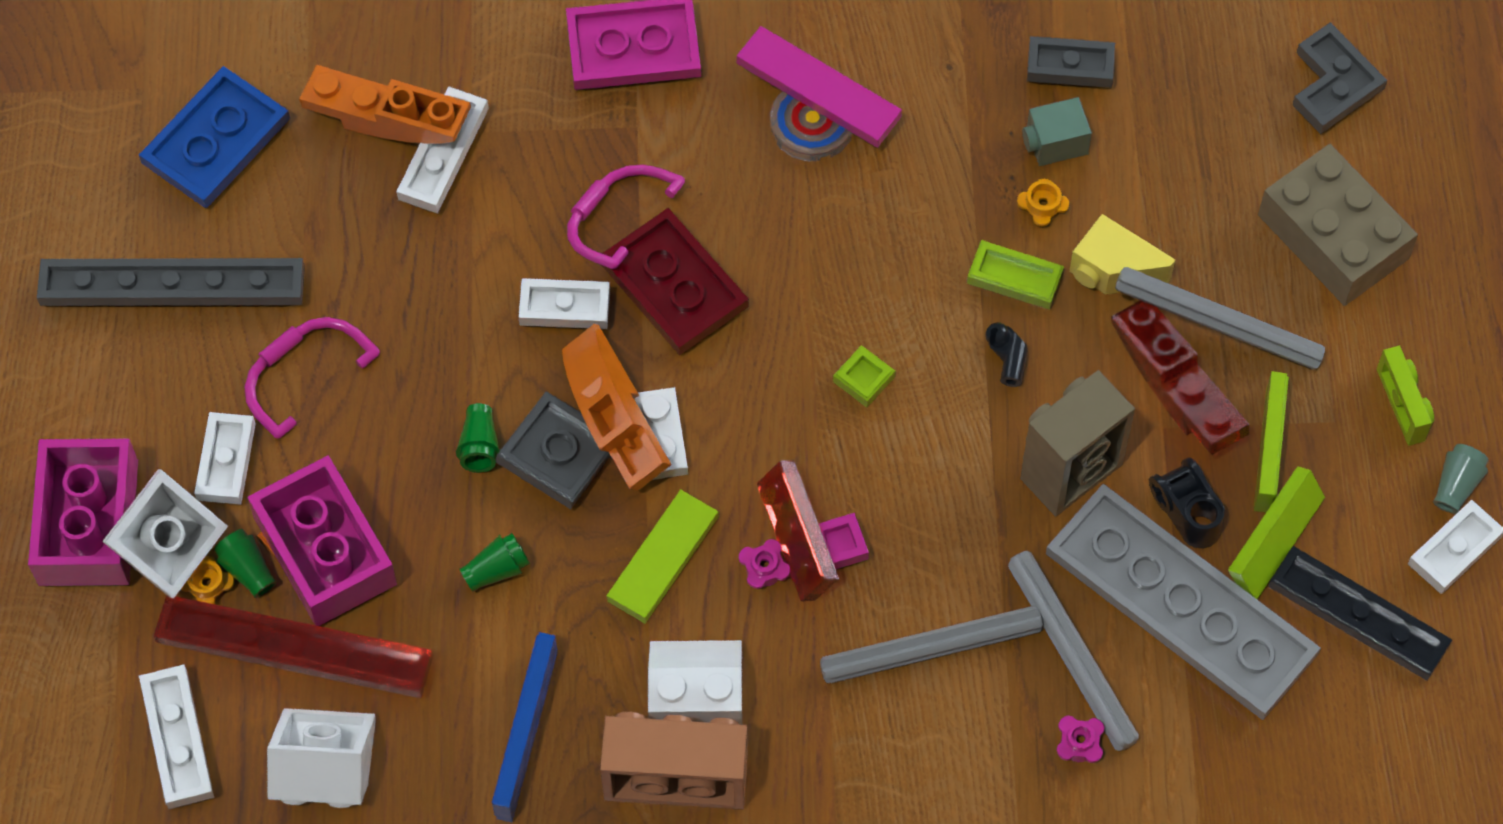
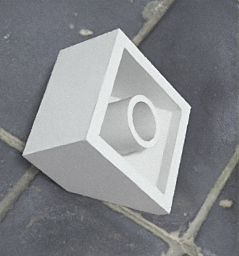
M742 640L650 641L648 665L649 719L663 720L667 715H683L689 717L692 722L710 723L715 718H730L742 725Z
M284 708L267 747V799L281 800L289 805H300L306 802L328 803L336 808L361 805L369 782L376 714Z

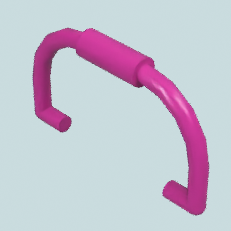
M641 164L624 166L608 173L601 180H595L571 209L572 216L567 224L568 241L575 252L586 259L610 269H616L628 255V250L620 246L615 254L610 257L590 249L578 237L580 222L589 216L609 191L608 187L618 180L628 176L639 175L655 177L671 183L665 190V194L673 198L684 185V177L659 167Z
M331 317L311 319L296 328L291 326L258 354L259 359L250 368L244 386L246 404L254 417L276 439L283 437L297 425V422L289 416L280 425H277L264 412L257 401L255 389L260 373L266 366L271 367L303 340L302 336L313 330L323 328L343 331L366 351L356 360L357 365L363 369L379 356L380 350L358 328L345 320Z

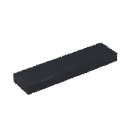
M1295 546L1291 548L1268 586L1428 681L1452 642L1451 638Z

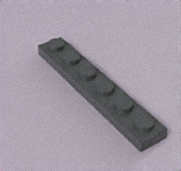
M303 258L40 259L37 300L40 306L302 305L305 265Z

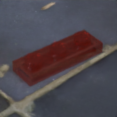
M783 460L779 461L757 482V486L775 531L776 539L782 546L785 561L790 566V576L800 601H815L839 580V576L795 461Z

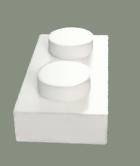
M522 278L519 324L521 326L589 328L595 323L601 329H607L610 284L609 282Z
M675 387L638 392L639 396L634 400L672 464L653 480L688 475Z
M209 412L194 492L198 501L242 504L256 425L253 416Z
M1471 500L1410 557L1408 565L1442 595L1502 538L1503 527Z

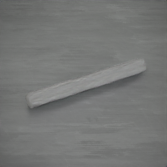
M1124 267L1117 278L1115 289L1118 292L1310 369H1317L1324 357L1325 347L1321 344L1129 267Z
M1024 551L1013 556L1008 564L1010 571L1030 605L1038 607L1044 629L1095 716L1103 723L1104 731L1117 751L1130 748L1139 738L1136 729L1032 553Z
M1030 606L824 656L820 659V669L825 682L833 683L1038 633L1042 630L1043 621L1038 607Z

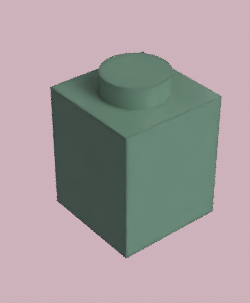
M1079 97L1029 109L1027 126L1022 128L1025 147L1028 152L1034 151L1039 166L1088 155L1092 132Z

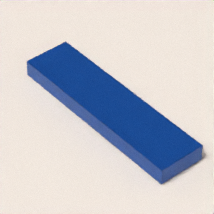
M539 632L535 639L492 799L494 815L498 820L513 822L558 653L555 635Z

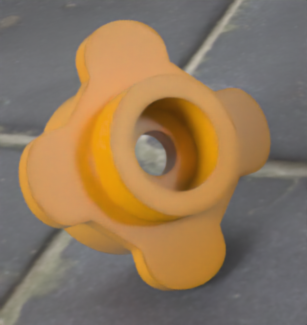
M1040 179L1034 182L1027 192L1020 193L1017 198L1018 207L1026 209L1033 216V222L1037 226H1047L1053 216L1057 213H1065L1069 208L1068 198L1062 196L1059 187L1048 179ZM1045 200L1047 201V204L1041 205L1039 201Z
M205 556L181 590L183 592H190L196 598L199 607L210 608L215 604V599L223 591L232 589L234 578L230 573L223 572L213 557ZM210 579L209 585L205 586L202 584L203 580Z

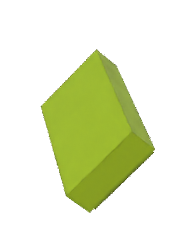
M981 240L967 276V284L1050 310L1063 275L1064 266Z

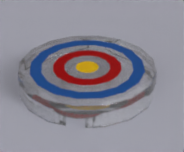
M782 91L774 100L770 112L772 134L779 148L793 158L805 161H819L820 157H826L830 154L833 157L839 154L851 141L852 132Z

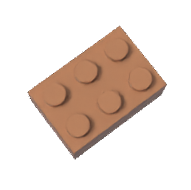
M621 712L616 717L605 716L600 767L605 801L744 809L748 760L747 725H740L736 720L730 718H715L710 723L692 722L689 717L683 715H667L663 720L645 719L642 714L635 712Z

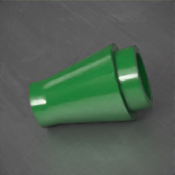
M475 403L466 409V418L456 449V456L460 460V465L465 470L477 473L486 472L495 467L496 457L500 452L493 422L492 408L486 404Z
M238 529L226 536L215 546L214 552L218 556L217 563L246 587L254 598L263 596L277 584L254 535H248L244 529Z
M510 533L503 538L501 535H498L468 564L459 568L472 592L481 587L523 574L521 569L529 565L530 562L514 534Z

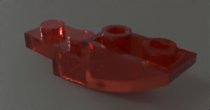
M1140 300L1111 316V322L1133 362L1165 409L1186 435L1193 433L1211 455L1249 435V423L1200 368L1196 351L1156 306Z

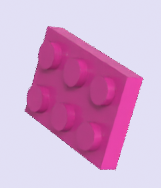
M644 0L566 8L574 90L701 77L693 0Z

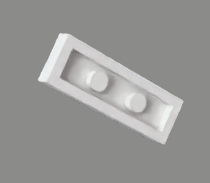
M449 86L444 95L461 99L471 104L470 111L455 142L441 144L420 143L396 191L398 200L437 214L489 109L488 100Z
M185 665L140 675L139 679L165 803L168 809L214 798Z

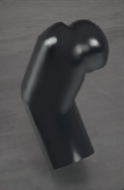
M1000 322L992 323L986 329L985 338L990 348L1003 361L1000 382L1006 386L1018 387L1022 384L1028 352L1027 345L1009 326Z

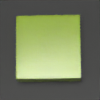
M861 345L833 375V382L867 408L895 378V370Z

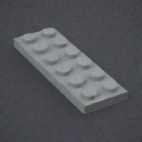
M1105 484L1099 487L1046 548V555L1262 720L1265 719L1320 652L1321 647Z

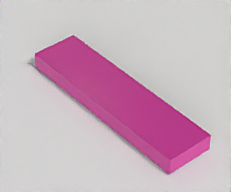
M762 26L758 28L736 56L738 65L877 148L902 117V109Z

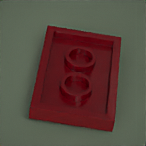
M669 208L602 253L612 257L620 246L628 250V255L616 269H610L605 266L603 268L679 356L749 307L748 297Z

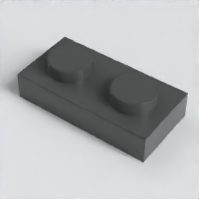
M1030 36L1027 81L1112 88L1115 42Z

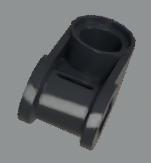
M1188 457L1182 460L1180 467L1163 476L1155 474L1149 478V486L1154 499L1160 508L1167 513L1188 545L1204 549L1211 547L1218 541L1223 525L1225 508L1222 501L1208 484L1204 473L1195 460ZM1198 516L1206 517L1212 523L1201 525L1196 523L1193 518Z

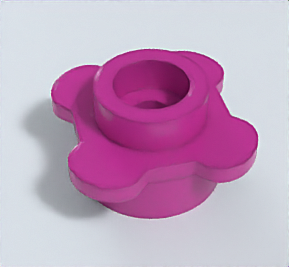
M769 539L765 541L763 546L754 549L745 547L740 551L739 562L746 567L747 583L751 587L760 589L771 586L778 581H784L789 577L790 566L783 561L780 554L782 546L777 540ZM762 561H767L769 565L767 567H762L760 563Z
M1072 716L1063 717L1058 724V729L1062 732L1061 743L1058 744L1056 750L1058 756L1066 761H1088L1089 763L1099 761L1103 755V750L1099 746L1100 736L1104 733L1103 723L1097 718H1091L1089 721H1080ZM1083 736L1085 738V741L1083 743L1077 742L1076 737Z

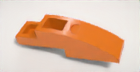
M316 65L299 98L302 108L340 119L344 129L383 139L422 144L455 142L471 108L470 102L391 79L387 86L320 65Z
M594 323L562 349L567 378L579 410L600 450L609 452L629 489L639 491L672 464L634 400L639 396L637 390L600 326Z

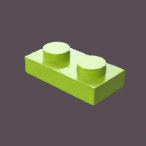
M1400 345L1384 349L1376 370L1408 446L1424 442L1432 423H1434V412L1430 401L1426 397H1421L1417 387L1418 375L1416 367L1411 359L1406 360Z

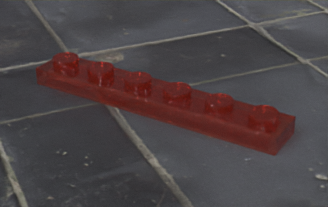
M167 595L153 635L156 643L417 698H422L433 659L431 649L176 596L170 598Z

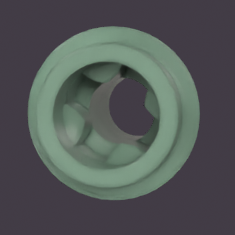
M1456 444L1453 451H1448L1438 491L1433 500L1434 505L1448 513L1457 514L1462 504L1488 473L1486 468L1489 461L1488 457L1481 451L1464 444Z

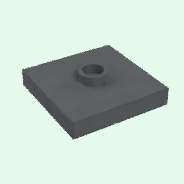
M546 391L497 454L496 463L571 509L611 455L609 452L599 449L579 411Z

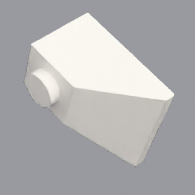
M158 469L102 542L168 597L174 598L228 526L163 470Z

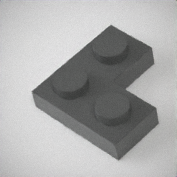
M1331 22L1298 45L1296 53L1320 79L1294 96L1292 105L1320 134L1385 89L1387 79Z

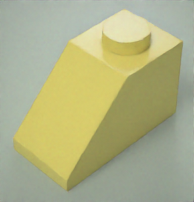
M1102 214L1073 250L1069 272L1074 274L1076 280L1085 287L1096 288L1104 294L1120 293L1115 289V285L1124 267H1129L1169 283L1175 259Z

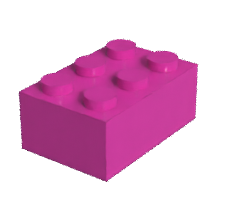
M39 439L28 566L38 586L129 585L131 565L102 541L136 499L138 459L130 439Z
M329 455L248 496L253 518L316 627L397 585L393 564Z

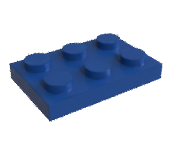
M222 66L139 154V158L144 166L207 209L290 120L289 112L225 66Z

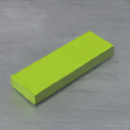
M1271 371L1266 388L1253 511L1266 513L1277 496L1289 380L1287 373Z
M1299 466L1294 470L1228 569L1234 582L1256 599L1259 598L1325 499L1311 470Z
M680 489L606 595L607 602L646 624L719 518V512Z

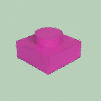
M855 513L811 526V534L825 572L869 559V551Z

